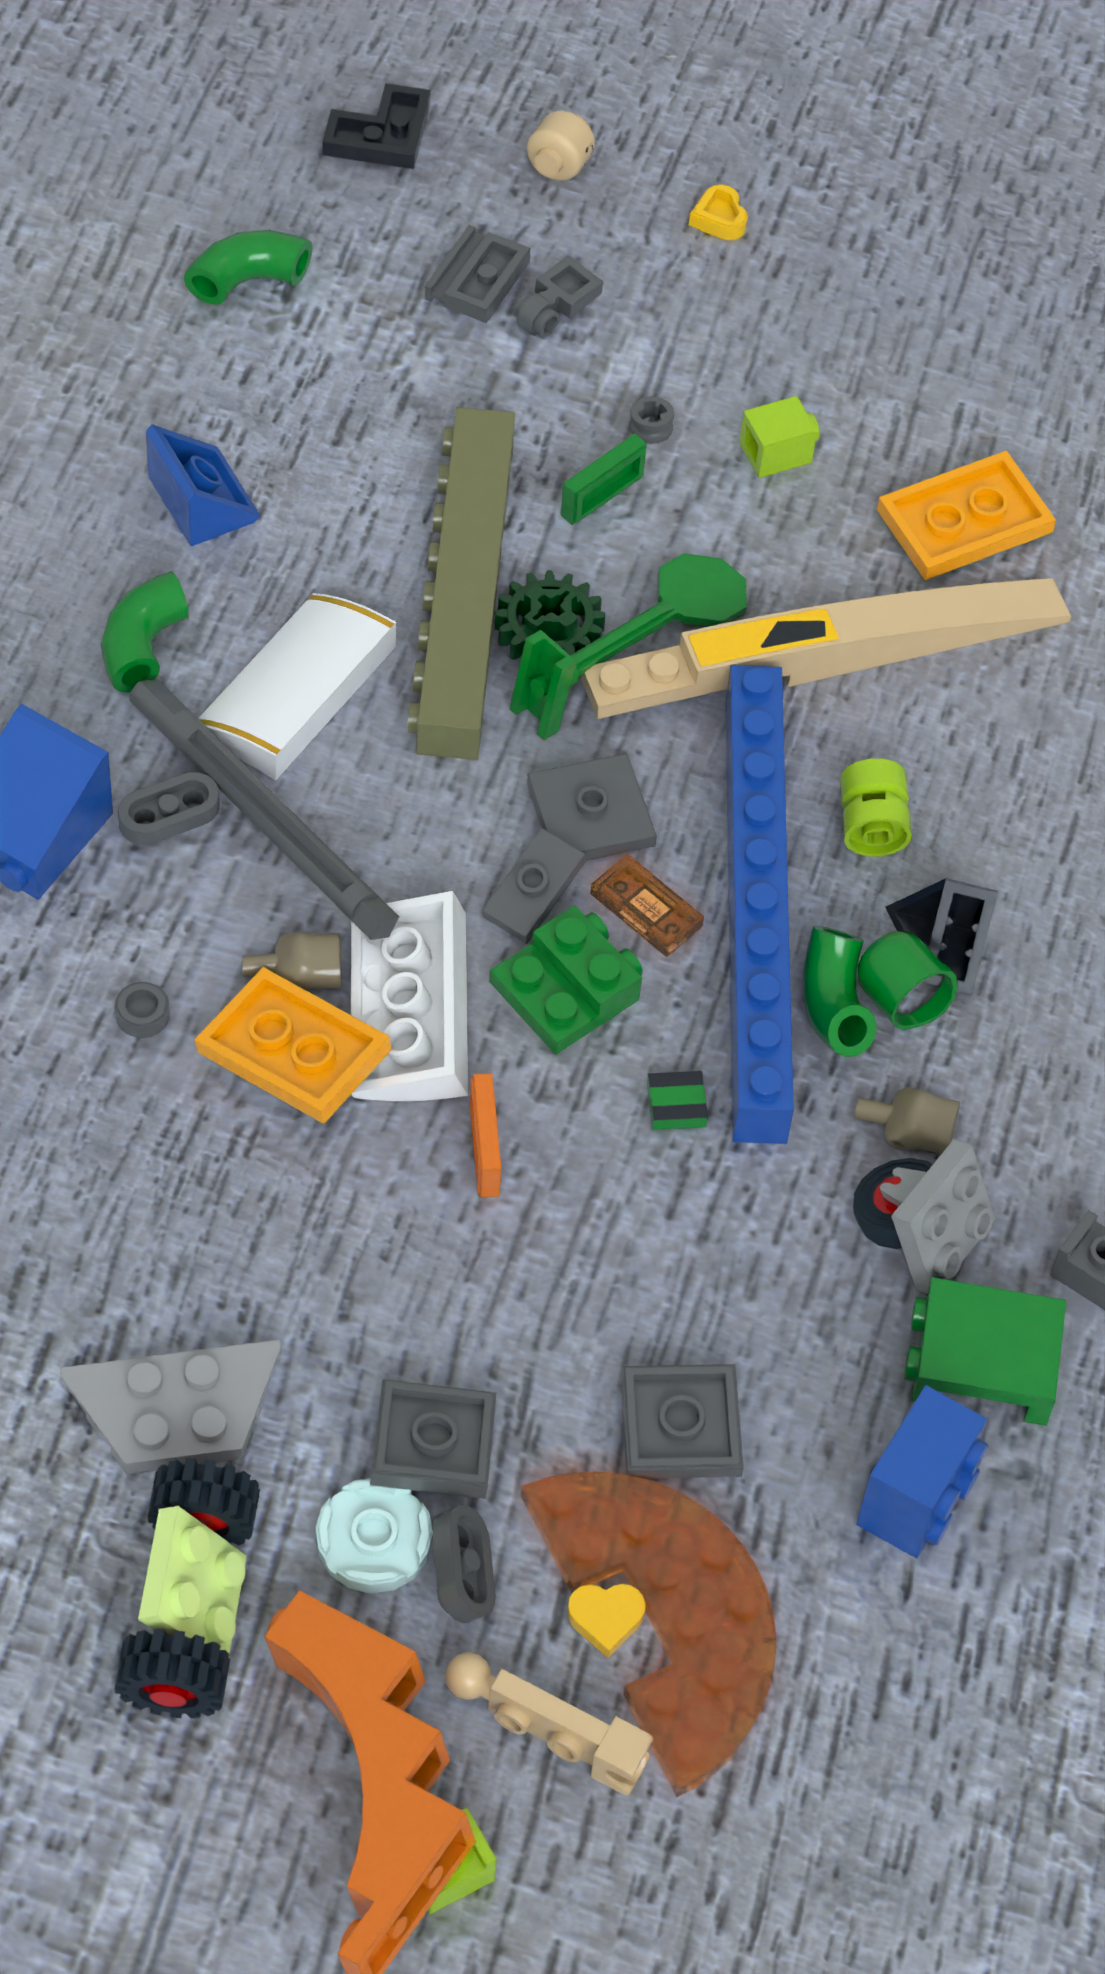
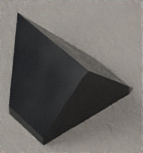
M945 878L885 907L897 932H910L916 935L943 964L947 965L956 974L957 991L968 994L973 993L998 895L997 890ZM944 974L929 977L923 982L941 986Z

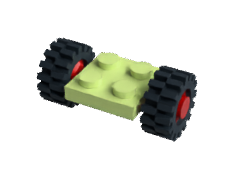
M186 1458L185 1464L178 1460L169 1461L168 1466L162 1464L158 1467V1472L156 1471L147 1517L148 1522L153 1523L152 1528L155 1530L138 1617L139 1621L154 1631L153 1635L146 1630L137 1631L136 1636L130 1634L123 1641L114 1689L116 1694H120L122 1701L133 1702L132 1707L142 1710L148 1707L151 1708V1714L159 1716L162 1712H168L173 1718H181L182 1714H187L191 1719L200 1718L201 1713L206 1716L213 1715L215 1710L220 1711L222 1708L230 1665L229 1654L236 1629L235 1620L241 1586L245 1578L247 1555L231 1545V1542L239 1546L245 1543V1539L250 1540L252 1537L260 1489H258L259 1483L256 1480H250L251 1475L245 1471L235 1473V1466L226 1464L221 1468L216 1466V1461L206 1459L205 1464H198L196 1458Z

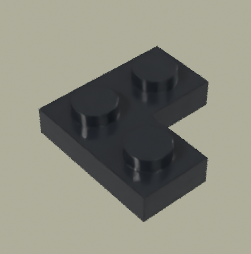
M385 83L377 116L331 109L322 142V155L414 169L430 107L431 90Z

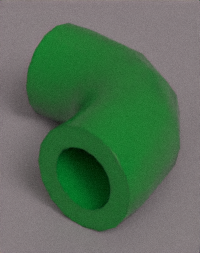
M273 230L236 233L214 242L191 263L184 275L185 285L197 299L212 305L224 302L238 284L250 279L269 278L296 286L301 282L309 267L313 249L312 242L297 235Z
M172 571L158 575L128 591L108 615L100 646L108 677L114 689L119 692L129 693L139 681L156 679L160 671V665L153 652V639L162 629L188 619L189 612L186 598L178 578Z
M813 926L803 968V998L810 1026L829 1049L844 1057H855L871 1046L876 1036L877 1027L874 1015L868 1008L859 1003L856 993V974L864 940L836 929Z

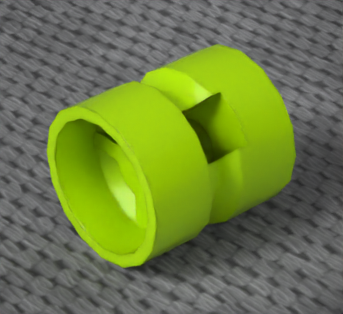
M884 758L865 759L847 766L840 776L841 805L844 809L842 816L843 835L847 848L856 854L867 857L891 855L904 849L911 842L912 837L910 809L907 805L909 800L908 781L904 767L895 761Z

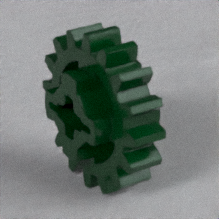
M552 570L546 571L545 580H537L536 576L528 573L526 574L525 586L512 581L509 583V595L500 594L498 598V610L495 611V630L499 631L498 643L500 646L510 645L509 657L515 660L522 656L526 638L542 630L569 655H572L602 637L605 626V612L601 611V597H589L590 584L587 582L577 587L572 585L573 575L569 573L563 577L562 581L555 580ZM519 614L523 617L522 626L517 621ZM578 615L580 616L583 622L581 628L577 625Z

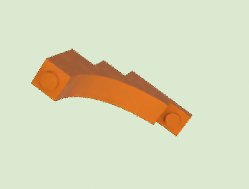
M299 1590L287 1607H282L275 1613L264 1637L276 1667L300 1681L320 1698L339 1720L354 1744L360 1765L363 1807L357 1855L347 1883V1889L358 1915L363 1918L355 1919L348 1926L341 1939L340 1950L337 1954L346 1974H383L476 1843L466 1812L428 1792L450 1762V1758L441 1731L405 1712V1709L426 1682L416 1652Z

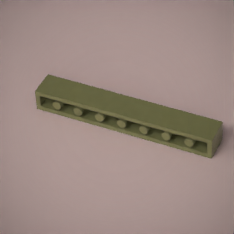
M456 407L454 427L445 426L442 456H450V464H440L438 494H446L445 503L435 502L433 532L441 533L440 542H430L428 571L436 572L435 581H425L423 611H431L430 621L421 620L418 651L426 652L425 662H415L413 692H421L420 703L410 702L408 733L417 734L418 755L478 760L513 453L515 412Z

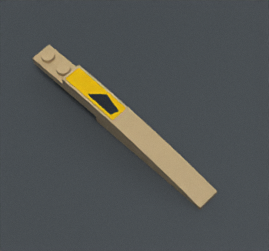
M1053 578L983 583L889 594L773 613L682 632L680 645L595 664L582 675L581 680L596 718L600 719L727 690L731 665L782 667V677L784 676L788 687L1069 623L1071 614Z

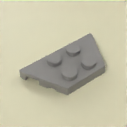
M280 1339L60 1367L61 1384L67 1393L71 1392L85 1411L87 1421L98 1436L107 1441L111 1447V1454L126 1474L155 1471L162 1464L168 1466L169 1461L178 1460L185 1464L186 1458H196L198 1464H205L206 1459L216 1462L238 1460L243 1458L251 1437L253 1422L259 1416L265 1401L266 1389L273 1370L280 1362L281 1343Z

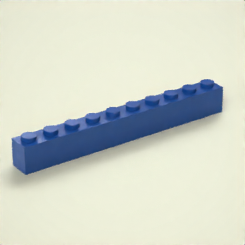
M731 665L725 712L732 1142L787 1144L794 1104L782 667Z

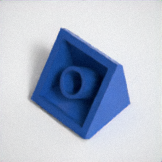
M153 424L146 430L148 477L190 546L255 523L260 517L256 507L217 446Z

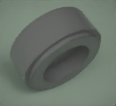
M137 982L126 986L119 992L115 1000V1016L118 1026L126 1034L137 1038L152 1037L160 1033L166 1027L170 1018L168 996L159 986L148 982Z

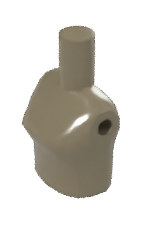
M291 932L283 934L277 940L274 954L242 956L243 976H255L264 967L306 991L342 988L340 933L312 934L307 932Z
M905 1087L898 1090L891 1104L859 1097L854 1118L885 1125V1140L894 1149L921 1150L941 1155L952 1142L960 1101L937 1097L924 1090Z

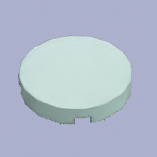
M371 1478L355 1480L343 1486L342 1491L334 1495L331 1500L329 1498L321 1508L315 1528L318 1557L329 1575L349 1589L366 1593L393 1591L412 1581L427 1563L433 1535L430 1513L423 1502L421 1504L416 1497L411 1495V1490L370 1485Z

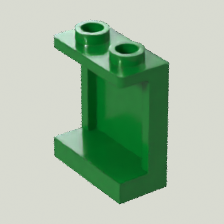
M931 1277L926 1298L916 1296L912 1313L911 1330L920 1331L919 1347L909 1346L904 1380L914 1381L912 1401L917 1400L921 1391L927 1385L940 1392L1026 1406L1024 1422L1047 1426L1056 1401L1066 1300Z

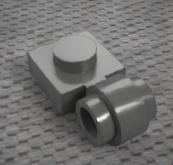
M568 255L536 279L535 294L530 291L524 293L515 303L513 315L517 317V324L533 336L539 334L542 337H546L553 332L559 323L560 314L556 310H559L570 319L602 294L603 281Z

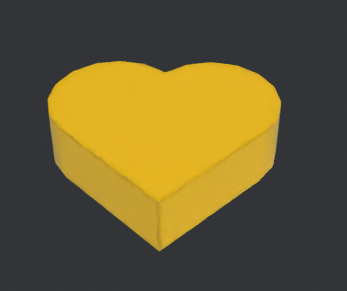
M714 185L705 191L691 211L688 226L720 239L736 240L741 238L746 232L748 215L746 210L739 205V194L735 189L727 185Z
M585 1585L576 1589L570 1596L567 1616L572 1627L604 1656L609 1658L639 1628L643 1622L646 1604L644 1596L631 1585H614L607 1590L596 1585Z

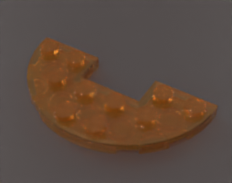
M578 1472L547 1477L522 1485L521 1498L571 1593L581 1586L595 1584L624 1571L631 1586L638 1589L644 1596L645 1612L673 1664L626 1684L623 1695L641 1729L654 1738L650 1747L676 1797L698 1787L716 1774L737 1753L738 1747L748 1736L754 1724L758 1722L769 1692L776 1656V1627L768 1591L756 1564L733 1532L713 1513L684 1494L657 1482L612 1472Z

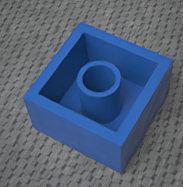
M925 1385L869 1476L856 1525L918 1559L928 1541L937 1546L952 1521L953 1514H951V1511L958 1498L966 1499L979 1476L980 1469H978V1466L989 1444L981 1441L987 1418Z

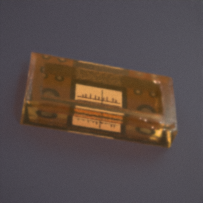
M628 853L591 883L590 894L665 957H668L703 927L704 916Z

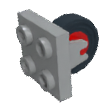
M953 1139L934 1164L927 1160L904 1158L891 1160L874 1168L861 1179L854 1192V1215L866 1238L882 1247L902 1248L917 1291L925 1294L928 1292L931 1277L948 1280L957 1274L963 1260L979 1240L984 1239L988 1235L995 1221L973 1146Z

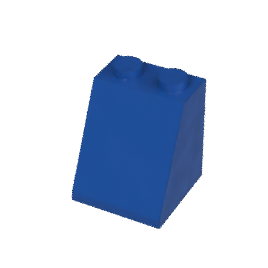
M21 704L15 710L0 735V881L10 890L15 892L22 890L39 900L113 814L109 754L97 745Z

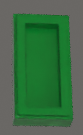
M633 434L565 481L562 488L560 515L571 525L576 524L644 476L647 443L636 434Z

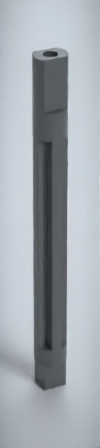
M158 679L139 681L131 691L130 702L203 774L210 776L218 785L219 790L370 940L390 937L400 916L362 881Z

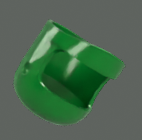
M894 931L881 936L866 949L858 964L860 986L890 1022L899 1029L917 1028L935 1021L947 1011L955 999L958 987L956 974L947 965L943 964L925 943L910 932ZM944 974L943 982L938 991L921 1008L907 1015L896 1011L904 997L916 985L929 977Z

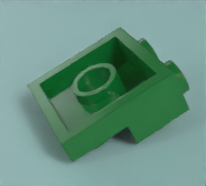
M575 905L534 930L532 944L492 968L489 974V982L555 1055L639 1001L643 970L634 953L627 948L618 952L608 941L609 933L602 919L593 912L585 916Z

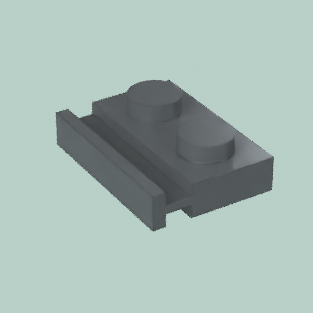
M469 225L425 285V300L432 302L434 298L443 301L444 307L487 323L529 264L530 248L490 232L482 235L476 232L475 226Z

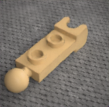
M462 1653L453 1658L447 1665L445 1682L449 1690L457 1698L472 1700L483 1697L489 1700L488 1712L494 1714L495 1720L507 1730L520 1735L528 1732L547 1742L549 1749L560 1758L573 1763L581 1760L591 1765L592 1779L623 1795L631 1793L651 1756L647 1750L654 1738L649 1733L617 1716L609 1725L504 1669H501L498 1676L495 1677L492 1675L488 1662L480 1654Z

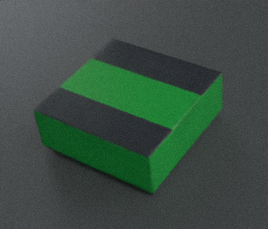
M702 1071L648 1073L647 1091L652 1130L707 1127L708 1114Z

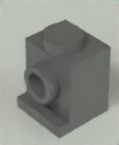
M1088 1210L1059 1248L1050 1276L1105 1310V1226L1097 1222L1098 1215Z

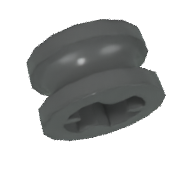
M649 396L638 399L632 405L630 410V430L632 434H636L648 444L661 443L671 436L674 410L668 401L660 397ZM654 416V421H657L658 419H660V421L649 422V417H647L645 420L644 417Z

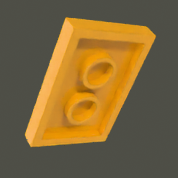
M1007 450L879 497L877 505L878 513L924 580L1053 533L1056 523L1055 517Z
M264 967L194 1039L199 1054L323 1124L392 1050L388 1035Z

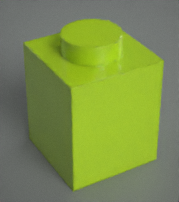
M798 396L743 411L739 444L758 478L812 463L815 442L820 437L819 426L815 416L811 412H806Z

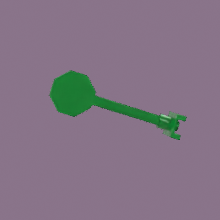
M683 553L659 567L657 574L658 604L572 655H569L542 630H539L525 640L509 710L517 715L528 709L540 720L537 734L543 740L549 738L559 731L570 687L576 684L579 677L595 664L607 661L674 620L708 627L732 622L745 614L747 608L746 579L722 558Z

